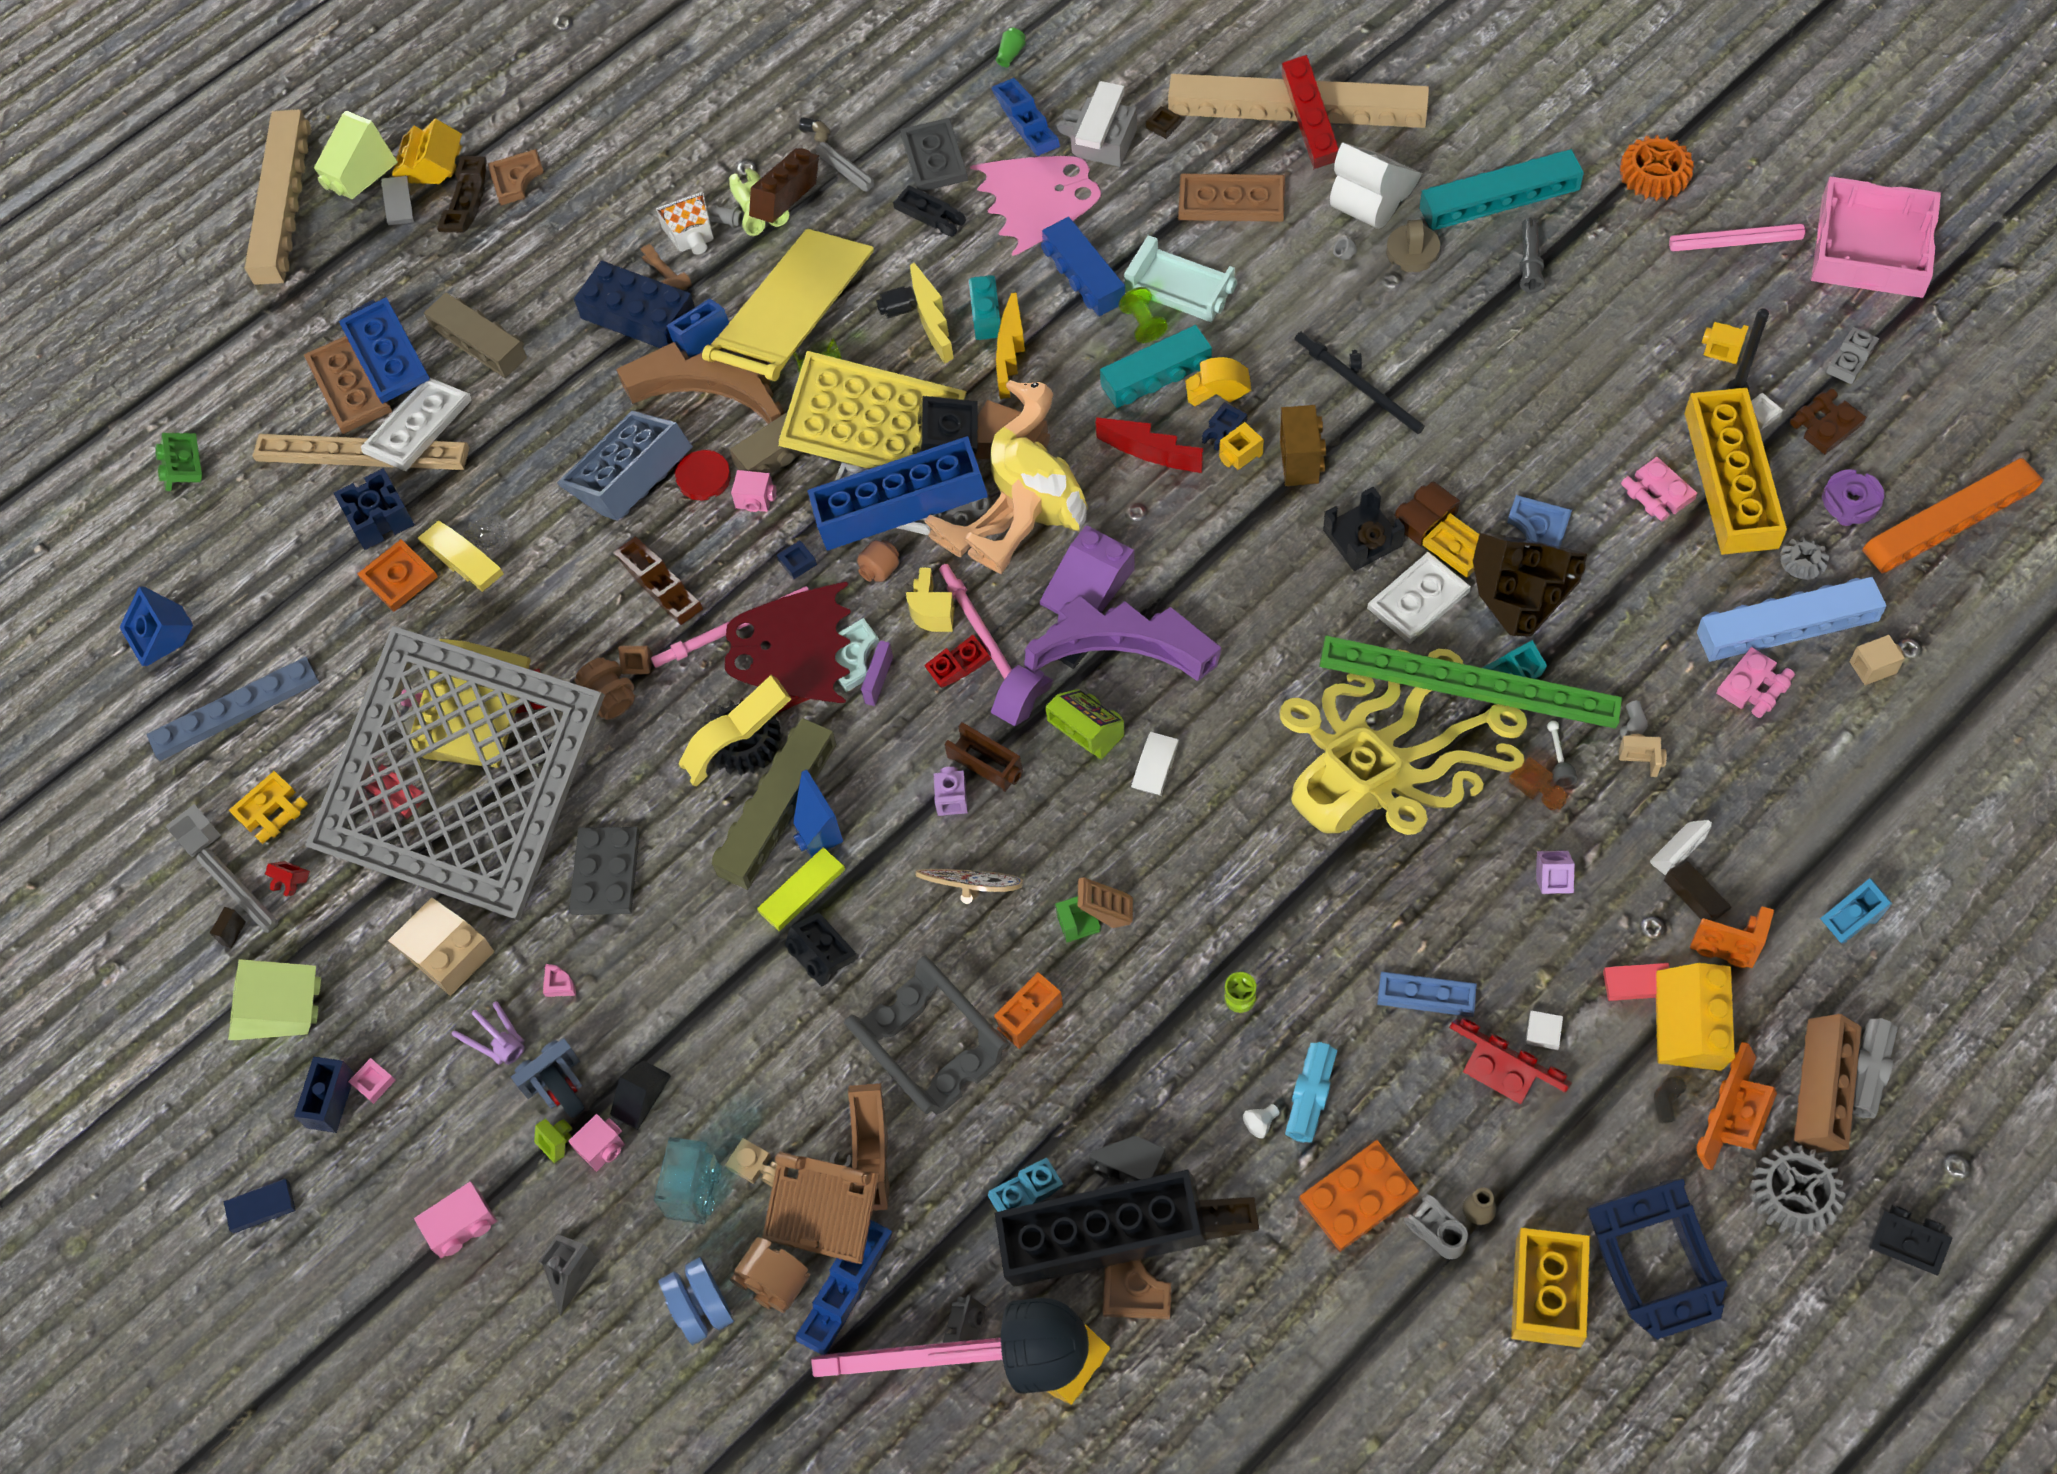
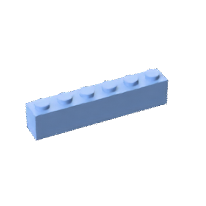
M1873 577L1865 579L1854 578L1844 584L1835 586L1825 585L1817 590L1806 593L1799 591L1791 594L1789 597L1781 599L1770 598L1760 604L1751 606L1740 605L1733 610L1722 613L1711 612L1702 617L1697 635L1709 662L1745 654L1751 647L1761 650L1878 622L1886 608V604Z

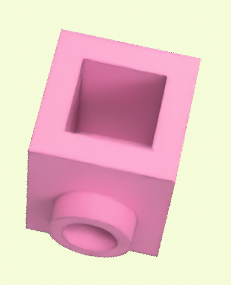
M737 470L731 491L735 507L746 509L750 512H768L770 502H774L776 498V485L772 484L770 473Z
M598 1114L590 1119L568 1141L574 1150L596 1172L606 1162L613 1161L625 1145L619 1137L622 1130L610 1118L604 1121Z

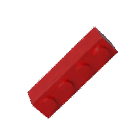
M1304 55L1283 62L1282 76L1313 169L1335 163L1339 148L1308 56Z

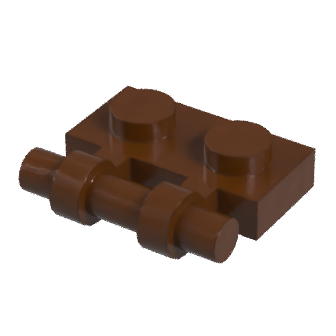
M1834 389L1818 394L1813 399V403L1808 407L1803 406L1796 412V416L1790 420L1793 428L1798 429L1804 425L1808 429L1803 438L1824 455L1860 428L1867 418L1846 401H1843L1838 406L1833 404L1832 401L1838 397ZM1820 411L1826 415L1821 420L1815 417Z

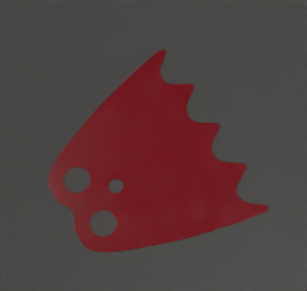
M841 582L786 596L734 617L726 627V639L731 644V649L725 656V671L727 674L739 681L757 687L772 675L779 680L788 695L834 703H846V699L834 691L833 685L835 681L848 675L850 670L840 665L836 661L835 655L839 649L847 646L851 641L836 631V625L841 619L848 616L851 610L837 604L835 597L849 583ZM743 623H749L754 627V634L746 639H742L736 634L738 626ZM764 641H768L771 644L767 650L761 648V643ZM742 654H748L753 658L752 666L746 670H740L735 666V659Z

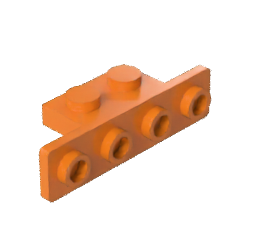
M1742 1042L1738 1052H1735V1058L1730 1063L1731 1070L1728 1078L1721 1083L1719 1090L1720 1098L1716 1108H1712L1709 1113V1126L1705 1136H1702L1698 1141L1697 1155L1705 1169L1713 1170L1723 1143L1756 1150L1776 1098L1777 1092L1774 1087L1748 1081L1756 1061V1056L1749 1043Z

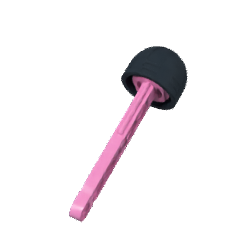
M1035 1298L1015 1300L1008 1303L1002 1318L1000 1338L826 1354L825 1356L820 1355L811 1358L813 1376L821 1377L1003 1360L1010 1385L1015 1392L1025 1394L1054 1391L1072 1382L1084 1367L1089 1350V1341L1083 1321L1069 1306L1055 1299Z

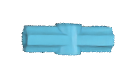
M1322 1042L1310 1044L1303 1072L1298 1076L1292 1098L1294 1103L1285 1131V1135L1295 1141L1302 1143L1312 1142L1313 1137H1315L1321 1110L1324 1111L1331 1085L1329 1080L1337 1055V1050L1329 1044Z

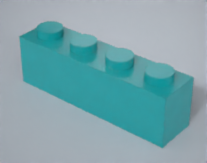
M1194 325L1101 368V387L1116 408L1131 404L1144 395L1155 393L1172 382H1178L1189 374L1201 371L1200 362L1212 358V347L1197 325Z

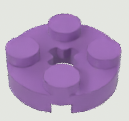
M1852 469L1842 470L1831 476L1822 493L1823 504L1826 510L1833 517L1837 518L1841 525L1861 524L1877 516L1883 504L1884 489L1874 476L1868 473L1865 476L1856 474L1857 470ZM1848 493H1851L1853 496L1858 495V500L1848 498Z

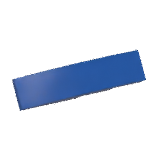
M1015 78L991 87L1005 114L1036 156L1060 147L1058 137L1048 128L1047 120L1036 108L1034 98Z
M870 1220L862 1264L836 1258L829 1269L830 1276L812 1302L813 1309L795 1335L797 1342L821 1355H826L877 1266L892 1235L891 1230Z

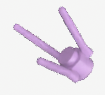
M497 1001L493 1003V1007L509 1034L506 1032L499 1033L477 1010L472 1011V1015L494 1037L491 1046L494 1047L493 1050L458 1031H452V1036L491 1057L498 1065L503 1062L507 1065L512 1064L522 1055L525 1049L523 1045L525 1040L518 1035Z

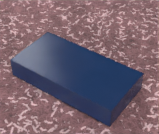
M287 1179L223 1201L229 1231L233 1234L296 1211L290 1182Z

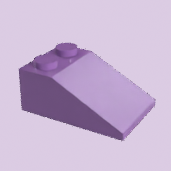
M1086 525L1069 546L1040 600V605L1058 614L1063 604L1072 602L1078 596H1081L1099 612H1102L1134 571V550Z

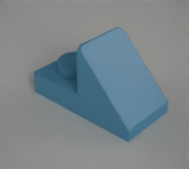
M1869 878L1820 919L1840 943H1846L1868 924H1876L1892 905V902L1872 878Z

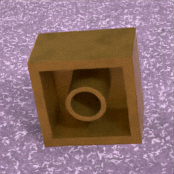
M1315 405L1281 407L1280 448L1285 486L1319 484L1320 472L1325 471L1324 456H1326L1325 439H1321L1323 421L1322 416H1317Z

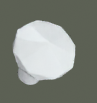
M1271 1104L1265 1109L1245 1111L1243 1120L1251 1134L1263 1139L1268 1134L1272 1120L1280 1112L1274 1104Z

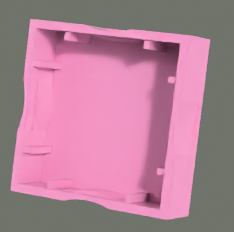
M1829 176L1821 201L1811 281L1924 298L1933 276L1935 256L1934 231L1938 223L1941 192L1906 187H1885L1865 181Z

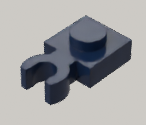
M1224 402L1209 420V428L1203 432L1202 443L1206 444L1209 439H1216L1214 450L1218 451L1220 449V440L1238 426L1247 422L1248 414Z

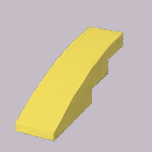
M913 263L910 265L919 316L932 346L945 364L953 360L954 357L952 344L948 339L947 320L943 316L942 297L918 266Z
M437 521L418 537V540L453 572L456 571L467 582L471 581L482 592L504 574L502 569L482 551L440 521Z

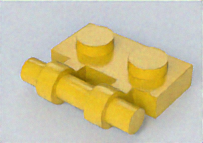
M273 771L228 811L250 833L259 825L263 827L255 835V838L263 845L269 838H275L280 834L279 830L291 819L296 820L301 815L300 811L308 803L300 796L291 804L288 800L296 792L284 779ZM279 807L284 810L272 821L267 819Z

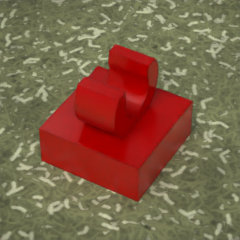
M282 861L268 863L265 875L274 878L270 883V890H280L282 883H284L285 891L283 895L291 896L295 894L297 884L307 882L310 871Z

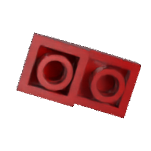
M972 634L951 652L947 648L944 649L924 666L937 684L943 688L966 677L992 658Z

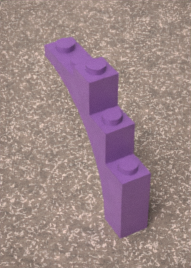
M1078 596L1072 602H1066L1061 606L1058 611V623L1052 625L1047 633L1039 639H1033L1029 642L1025 649L1024 667L1031 672H1035L1046 664L1068 655L1088 651L1117 650L1159 659L1179 668L1199 681L1217 667L1222 648L1171 607L1161 614H1155L1149 621L1125 601L1116 608L1112 607L1103 615L1085 599Z

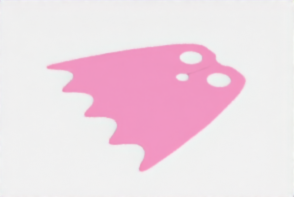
M1029 157L970 166V169L984 172L987 176V179L977 190L991 193L996 197V201L988 209V213L1000 214L1006 218V224L998 234L1000 236H1012L1018 240L1017 247L1013 250L1012 256L1018 255L1043 241V229L1068 216L1074 221L1089 210L1101 197V191L1097 183L1091 181L1088 177L1089 167L1087 163L1078 157ZM1073 164L1078 166L1080 171L1076 176L1069 177L1063 173L1065 166ZM1061 184L1064 186V189L1056 191L1055 186ZM1080 187H1087L1091 190V196L1081 200L1075 196V191Z

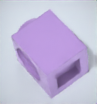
M1537 851L1536 882L1542 894L1574 893L1575 863L1569 851Z

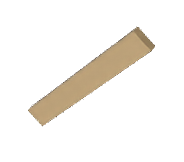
M259 434L252 455L254 460L258 462L394 467L363 454L361 446L368 438ZM433 441L409 468L464 470L469 446L467 442Z

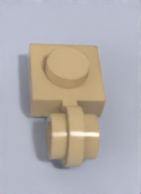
M742 1138L725 1166L728 1170L753 1184L760 1174H763L761 1179L772 1187L777 1163L771 1162L768 1166L767 1163L771 1159L770 1153Z

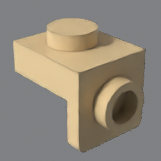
M1642 734L1623 736L1619 747V760L1650 762V777H1657L1660 768L1666 766L1667 758L1666 749H1661V737H1645Z

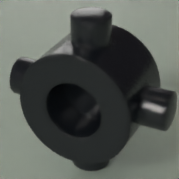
M1352 350V353L1349 354V367L1355 373H1359V370L1362 369L1361 353H1358L1357 350Z

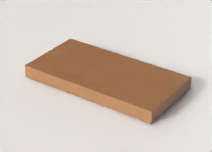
M1180 174L1178 220L1284 222L1285 175Z
M346 336L304 354L342 434L392 412L388 402L382 404Z

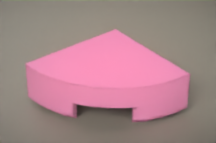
M545 965L543 986L545 997L576 996V988L571 977L556 965Z

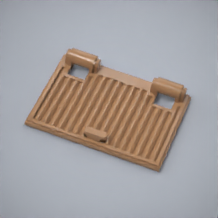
M779 1151L775 1157L777 1166L762 1238L771 1242L862 1264L879 1173L857 1170V1168ZM789 1168L799 1170L797 1179L787 1177ZM854 1183L864 1185L863 1194L852 1192Z

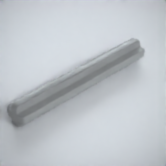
M205 848L197 854L196 858L201 865L265 932L269 933L278 926L276 918L209 848Z

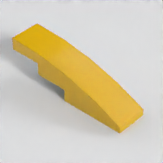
M1017 293L1010 294L1002 315L997 338L996 367L1000 399L1011 398L1010 391L1006 387L1008 376L1018 375L1015 353L1025 352Z

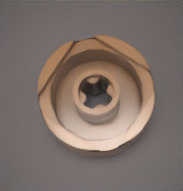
M756 1237L733 1271L730 1280L739 1288L745 1291L749 1288L756 1293L754 1300L769 1310L773 1307L785 1313L811 1274L807 1273L808 1269L790 1253L782 1248L780 1251L776 1249L771 1250L769 1247L772 1242Z

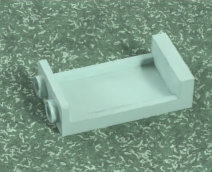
M1149 235L1124 273L1125 291L1211 323L1216 314H1220L1223 311L1226 297L1228 294H1233L1237 285L1234 267L1229 266L1227 271L1223 273L1159 250L1158 239Z

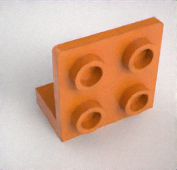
M1761 906L1756 917L1750 915L1747 927L1744 930L1702 918L1691 941L1690 949L1696 950L1698 954L1704 957H1718L1727 960L1736 967L1753 968L1766 943L1774 910Z

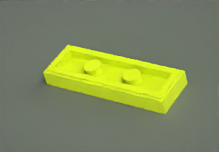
M823 847L757 908L758 912L780 932L845 871L844 865Z

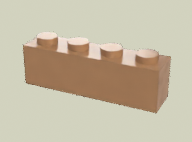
M1843 1014L1808 1019L1794 1141L1810 1151L1815 1149L1816 1153L1849 1149L1861 1026Z

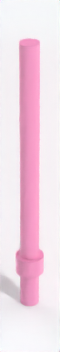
M948 564L942 565L939 571L947 583L948 592H952L953 599L958 601L1005 679L1012 670L967 596V589L962 580L956 578Z
M805 586L783 597L808 591L809 589ZM729 622L684 643L679 641L670 645L671 649L651 657L654 667L657 668L674 659L679 661L688 657L687 653L726 636V627ZM743 623L738 626L737 630L746 627L750 624Z

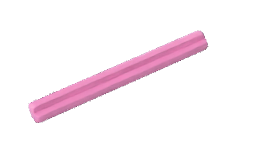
M1790 224L1672 235L1669 239V248L1672 252L1802 240L1805 236V227L1803 224Z

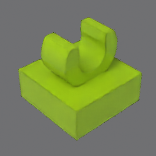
M545 1118L535 1125L534 1142L553 1163H556L565 1157V1144L572 1138L568 1133L572 1130V1127L565 1119L552 1126Z

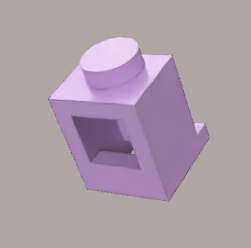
M944 767L940 770V773H934L935 806L938 816L968 813L964 771H958L955 767Z

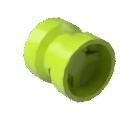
M1246 972L1233 973L1225 982V1003L1230 1010L1237 1013L1249 1011L1253 1008L1256 1001V982Z

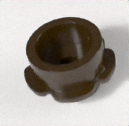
M1367 521L1361 526L1362 529L1358 532V538L1362 545H1366L1368 549H1376L1377 546H1382L1385 543V529L1380 523ZM1371 532L1375 534L1374 538L1370 536Z

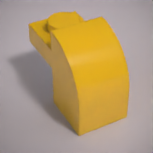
M1216 357L1200 362L1201 371L1185 380L1188 402L1193 406L1199 405L1216 394L1231 403L1252 391L1249 369L1240 362L1226 357Z

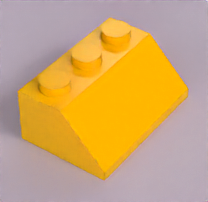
M1695 963L1656 971L1657 1063L1722 1071L1735 1058L1731 966Z

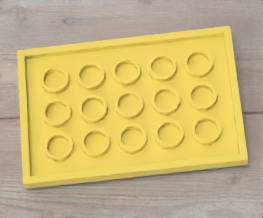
M807 351L781 431L779 446L871 469L917 453L921 437V425H918V411L922 396L964 400L966 391Z

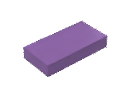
M878 642L861 688L865 704L875 706L893 659L889 642Z

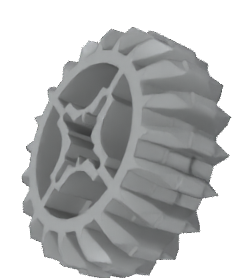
M1788 1145L1781 1149V1153L1776 1149L1772 1150L1769 1153V1158L1762 1157L1759 1161L1760 1167H1756L1752 1173L1756 1179L1752 1180L1750 1188L1757 1191L1751 1197L1752 1202L1762 1203L1757 1209L1758 1214L1767 1212L1770 1215L1766 1221L1767 1225L1773 1224L1774 1221L1780 1223L1778 1227L1779 1233H1783L1787 1227L1791 1228L1793 1237L1798 1236L1801 1229L1807 1237L1812 1236L1815 1229L1822 1233L1827 1228L1826 1224L1833 1225L1837 1220L1835 1214H1840L1843 1210V1206L1839 1202L1845 1199L1846 1193L1838 1189L1844 1185V1180L1833 1178L1838 1172V1167L1828 1169L1825 1166L1828 1163V1157H1823L1819 1161L1815 1158V1149L1811 1150L1808 1155L1804 1154L1802 1145L1797 1146L1794 1153ZM1796 1169L1802 1170L1809 1175H1802ZM1775 1172L1780 1177L1778 1182L1782 1187L1781 1192L1777 1196H1775L1772 1188V1176ZM1793 1186L1795 1189L1798 1187L1800 1190L1806 1188L1802 1195L1800 1192L1798 1194L1795 1192L1788 1194ZM1817 1186H1820L1823 1195V1204L1820 1210L1815 1204L1817 1200L1813 1194ZM1785 1206H1792L1796 1208L1799 1213L1793 1212L1787 1209Z

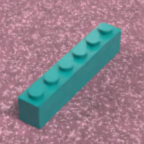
M1572 149L1556 152L1552 155L1530 159L1523 163L1505 166L1501 169L1480 173L1476 176L1458 179L1447 184L1422 190L1419 209L1428 227L1434 231L1578 191L1581 188L1584 171Z

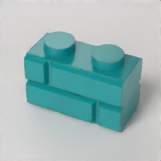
M995 276L972 277L968 280L975 338L978 340L998 338L1001 321Z

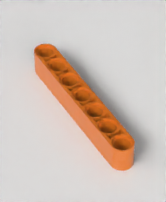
M2020 458L1877 535L1863 547L1862 552L1881 573H1886L2034 492L2043 483L2044 479L2024 458Z

